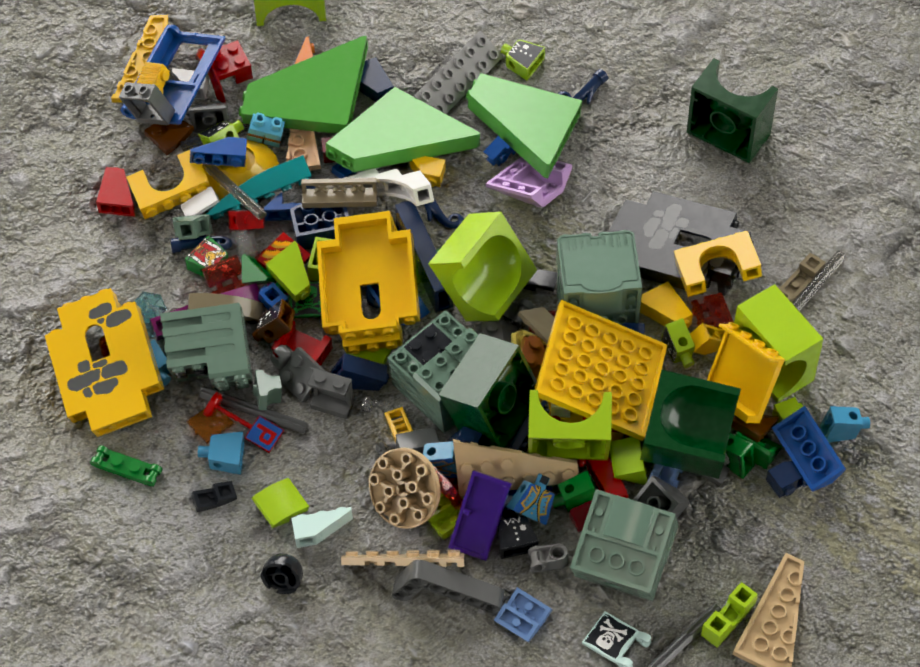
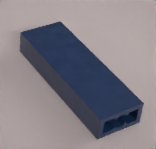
M410 201L396 204V227L398 231L410 229L413 234L416 271L435 313L452 308V299L428 264L437 254V251L416 206Z

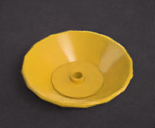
M247 140L245 167L201 165L220 201L247 180L269 168L279 165L277 156L267 145Z

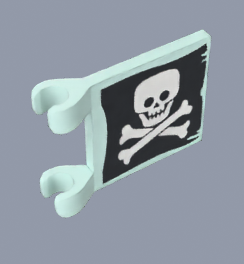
M605 611L582 641V644L614 662L619 667H633V661L623 657L635 640L642 646L649 647L651 636L645 632L638 631Z

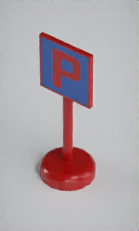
M216 392L208 402L203 415L209 418L217 410L250 429L244 439L270 453L284 432V429L260 415L253 425L222 408L220 404L223 396L221 393Z

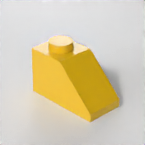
M423 156L409 161L411 169L414 172L420 170L430 182L431 187H441L446 171L444 159Z
M704 323L700 324L690 333L695 345L694 353L707 355L717 352L725 330Z

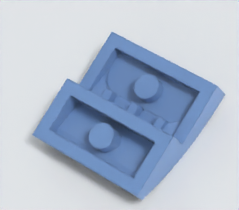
M517 587L507 604L504 603L494 621L529 643L552 612V608Z

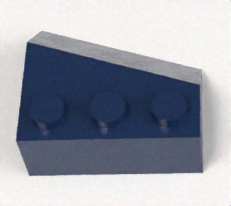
M301 203L290 209L295 240L305 250L313 248L315 237L335 239L334 218L349 216L347 207L303 208Z

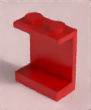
M293 321L291 331L275 340L272 345V351L276 357L278 355L274 350L280 345H288L293 351L297 347H301L320 366L333 349L331 337L324 335L321 341L296 330L295 321Z

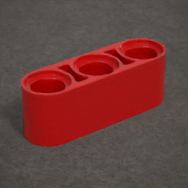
M609 458L608 460H586L587 469L600 491L628 498L627 490L621 479L614 478L613 467Z

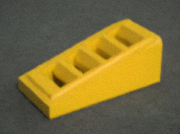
M403 407L384 413L395 443L396 434L413 431Z

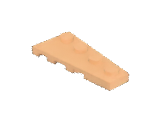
M290 129L286 162L304 155L310 171L321 169L314 131Z

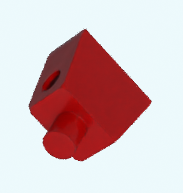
M263 208L228 211L230 230L265 227Z

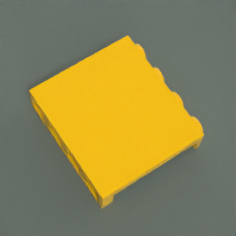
M732 322L719 324V327L725 330L707 381L741 388L734 415L745 423H760L785 359L778 355V351L766 347L763 341L754 339L751 333L739 329V325Z

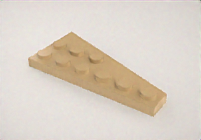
M453 439L459 497L465 496L473 470L512 483L510 490H517L524 480L534 484L539 473L550 478L547 486L560 484L578 475L577 460L555 456L552 458L545 457L537 453L528 454L522 453L520 450L497 446L487 447L474 442L464 443Z
M409 550L406 554H399V551H387V554L378 555V551H366V555H358V551H347L346 555L341 556V565H370V563H374L377 566L390 565V563H395V566H408L414 560H425L430 563L435 562L436 565L442 567L451 566L452 563H457V567H464V553H460V550H448V553L440 554V550H427V554H419V550Z
M785 553L732 655L757 667H792L804 570L803 560Z

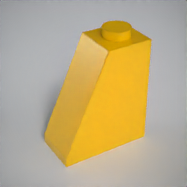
M669 282L642 294L640 313L663 326L682 318L687 328L692 325V312Z

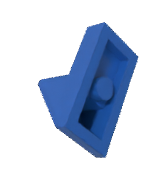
M281 192L264 207L265 221L291 220L290 209L301 203L291 202L284 204L283 193Z

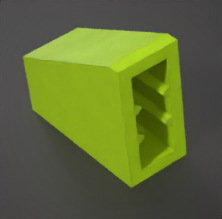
M294 241L266 263L267 272L297 303L300 299H306L311 289L298 244Z

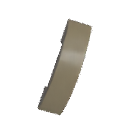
M809 253L799 264V268L778 288L793 303L810 286L826 262Z
M190 293L188 310L240 303L244 319L246 321L259 322V318L263 315V303L225 294Z

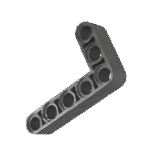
M414 560L395 577L392 592L394 599L408 601L419 591L425 589L491 613H498L500 611L504 597V590L498 586L425 560Z

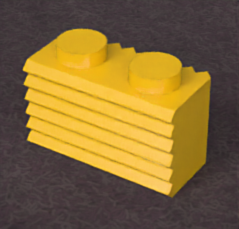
M144 62L136 82L155 84L163 94V87L169 79L170 71L164 64Z

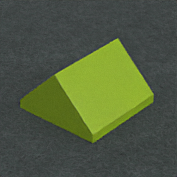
M630 437L611 441L610 455L614 478L642 485L647 483L645 462L640 460L642 453L640 440Z

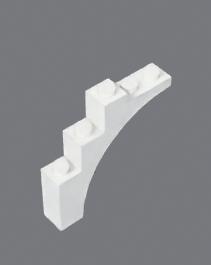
M374 168L359 171L356 175L345 177L376 178L377 196L403 198L412 202L415 206L434 202L431 184L420 170L401 175L398 169L379 173ZM373 184L363 185V187L373 188ZM327 185L326 188L333 189L334 186ZM345 185L344 187H346V188H352L353 186H352V185Z

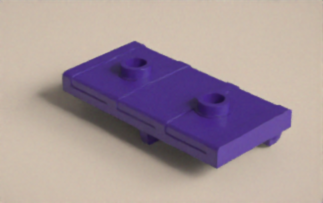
M475 470L472 471L448 548L460 550L461 553L487 561L512 483Z

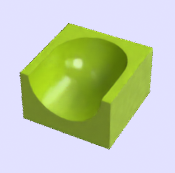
M502 212L468 214L428 263L465 321H498L537 271L536 266Z
M774 284L737 305L734 323L740 326L739 329L751 333L754 339L763 341L766 347L778 351V355L785 359L771 393L772 398L778 403L813 382L824 339L781 290Z

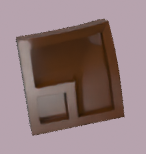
M183 120L179 125L152 124L144 130V133L167 156L191 135L194 127Z
M734 415L731 428L759 442L772 430V427L777 424L780 417L763 415L760 423H745Z

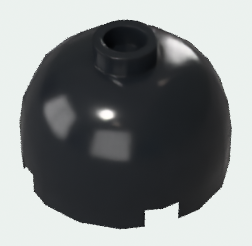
M285 553L271 556L264 564L261 572V579L268 589L271 587L278 589L276 593L279 594L294 593L300 586L303 577L302 566L298 559Z

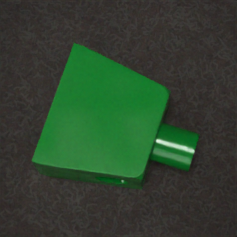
M588 471L558 485L560 494L554 496L552 505L554 509L565 505L567 511L570 512L571 509L591 501L595 488Z

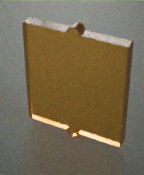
M204 408L189 419L187 423L195 431V435H199L208 444L212 435L223 433L234 425V422L218 410L212 417L208 418L203 415Z

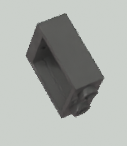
M126 82L119 95L121 101L139 123L169 125L174 115L175 109L155 84Z

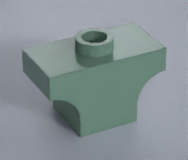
M210 214L180 216L172 219L175 237H179V240L196 239L199 236L213 232Z
M255 370L252 393L257 398L259 410H267L268 405L281 403L282 386L280 375L271 376L264 373L263 370Z

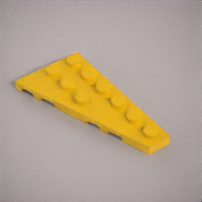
M150 15L143 30L141 40H138L137 48L128 61L123 72L124 75L121 81L118 82L115 94L111 97L112 103H122L119 95L125 83H135L144 62L148 60L164 28L169 24L168 15Z

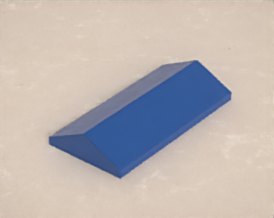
M803 406L772 427L812 492L832 484L846 470L806 406Z

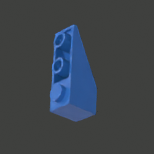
M227 137L190 149V163L245 167L247 138Z

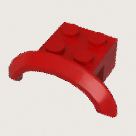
M238 40L221 47L207 74L216 98L222 103H226L220 80L232 76L236 84L253 79L251 64ZM202 48L198 49L195 56L196 60H201L205 52Z

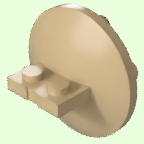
M410 448L389 450L377 459L369 476V492L376 512L389 524L398 528H414L426 523L436 512L440 501V481L432 463L420 452Z

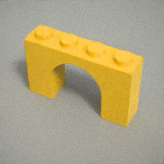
M190 150L177 155L184 170V177L181 183L172 190L158 191L153 189L143 170L126 177L144 219L170 210L211 187L202 165L190 163Z
M748 231L738 232L674 251L675 264L688 297L706 292L705 278L701 268L708 260L724 257L735 262L743 282L762 277L761 263Z

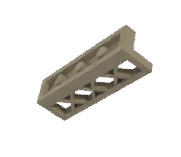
M376 178L301 180L303 208L377 207ZM373 184V188L363 187V185ZM327 185H332V186H334V188H333V189H328V188H326V186H327ZM345 185H352L353 187H352V188H346V187H344V186H345ZM306 186H315L316 188L306 189Z

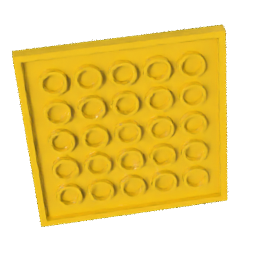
M561 300L557 308L535 390H538L540 399L586 418L591 417L598 410L602 403L604 392H612L611 428L643 441L653 408L667 344Z

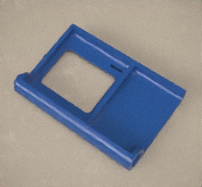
M167 25L164 28L146 62L164 64L168 68L180 44L208 45L189 81L168 79L165 82L163 95L175 109L169 124L179 125L182 123L226 39L225 36L181 32L176 25ZM123 103L120 109L121 113L128 118L136 119Z

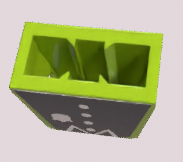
M521 39L517 40L513 47L506 43L503 44L500 53L506 55V67L526 81H528L545 59V47Z
M240 120L234 123L222 121L198 135L203 145L227 137L239 138L237 133L244 130V126Z
M684 319L665 324L661 341L667 344L666 350L673 363L682 362L684 368L693 366L695 362L692 355L695 345Z

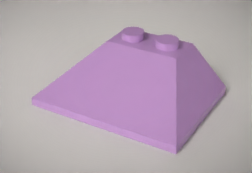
M520 157L485 184L486 187L510 197L535 205L536 207H544L564 191L572 170V164L557 161L547 179Z

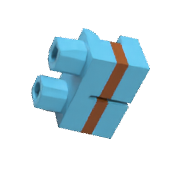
M262 113L253 114L246 138L247 140L262 143L263 136L265 135L264 144L279 148L285 121L278 117H266Z

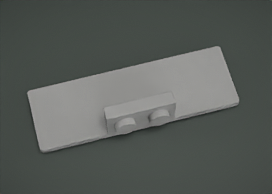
M479 31L455 55L451 57L449 54L442 61L443 65L441 67L438 65L431 71L432 76L428 79L429 81L413 97L447 114L467 94L468 90L472 89L474 79H477L480 73L487 74L503 58V55L483 32Z

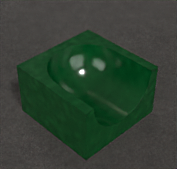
M713 58L691 88L686 133L750 163L771 134L778 88L771 86L767 91L755 96H740L731 93L718 81L720 61Z
M480 333L439 393V396L458 430L462 427H467L482 433L483 446L507 448L529 414L530 390H535L537 380L519 345Z
M661 370L640 460L719 479L725 462L728 438L741 388Z

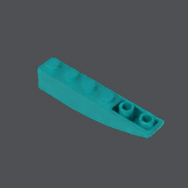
M304 155L269 168L235 188L207 213L210 214V219L217 220L222 218L224 213L231 210H241V206L246 204L252 206L258 203V200L261 198H272L276 192L281 190L282 193L293 189L292 186L296 184L301 186L302 179L312 178Z

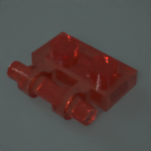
M237 255L202 269L207 286L209 288L216 286L217 290L211 293L221 294L247 285L242 283V279L238 280L237 276L242 274V266ZM231 279L232 283L223 287L222 283Z
M722 292L704 296V303L699 304L696 299L691 301L692 313L698 320L697 326L704 323L720 328L719 324L734 323ZM703 312H708L709 317L705 318Z

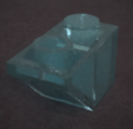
M143 291L135 300L141 309L145 325L150 324V319L160 316L161 313L167 310L159 294Z

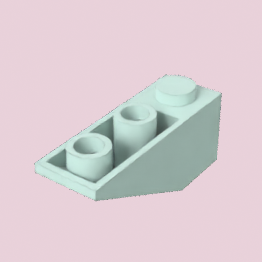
M339 507L336 510L318 511L315 514L309 515L300 514L291 518L296 547L317 545L353 519L352 508Z

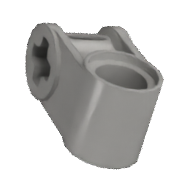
M563 544L534 546L528 550L532 562L530 568L533 572L562 569L568 563L567 548ZM555 555H562L561 558H556V557H554V556H555Z

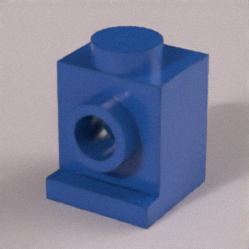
M499 136L483 151L488 156L486 160L493 166L496 164L500 166L501 163L508 159L511 153L513 155L516 153Z
M274 282L269 286H263L259 290L258 300L263 303L267 310L281 299L286 303L288 302V297Z

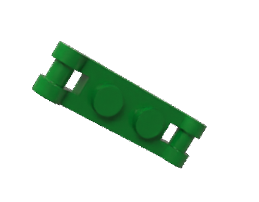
M103 445L98 446L96 456H93L90 464L96 468L150 487H154L157 482V475H160L163 470L157 464H149L109 450ZM104 457L108 458L107 462L102 461Z

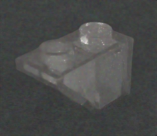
M233 230L231 231L232 234L228 235L240 259L243 254L250 256L260 254L253 232Z

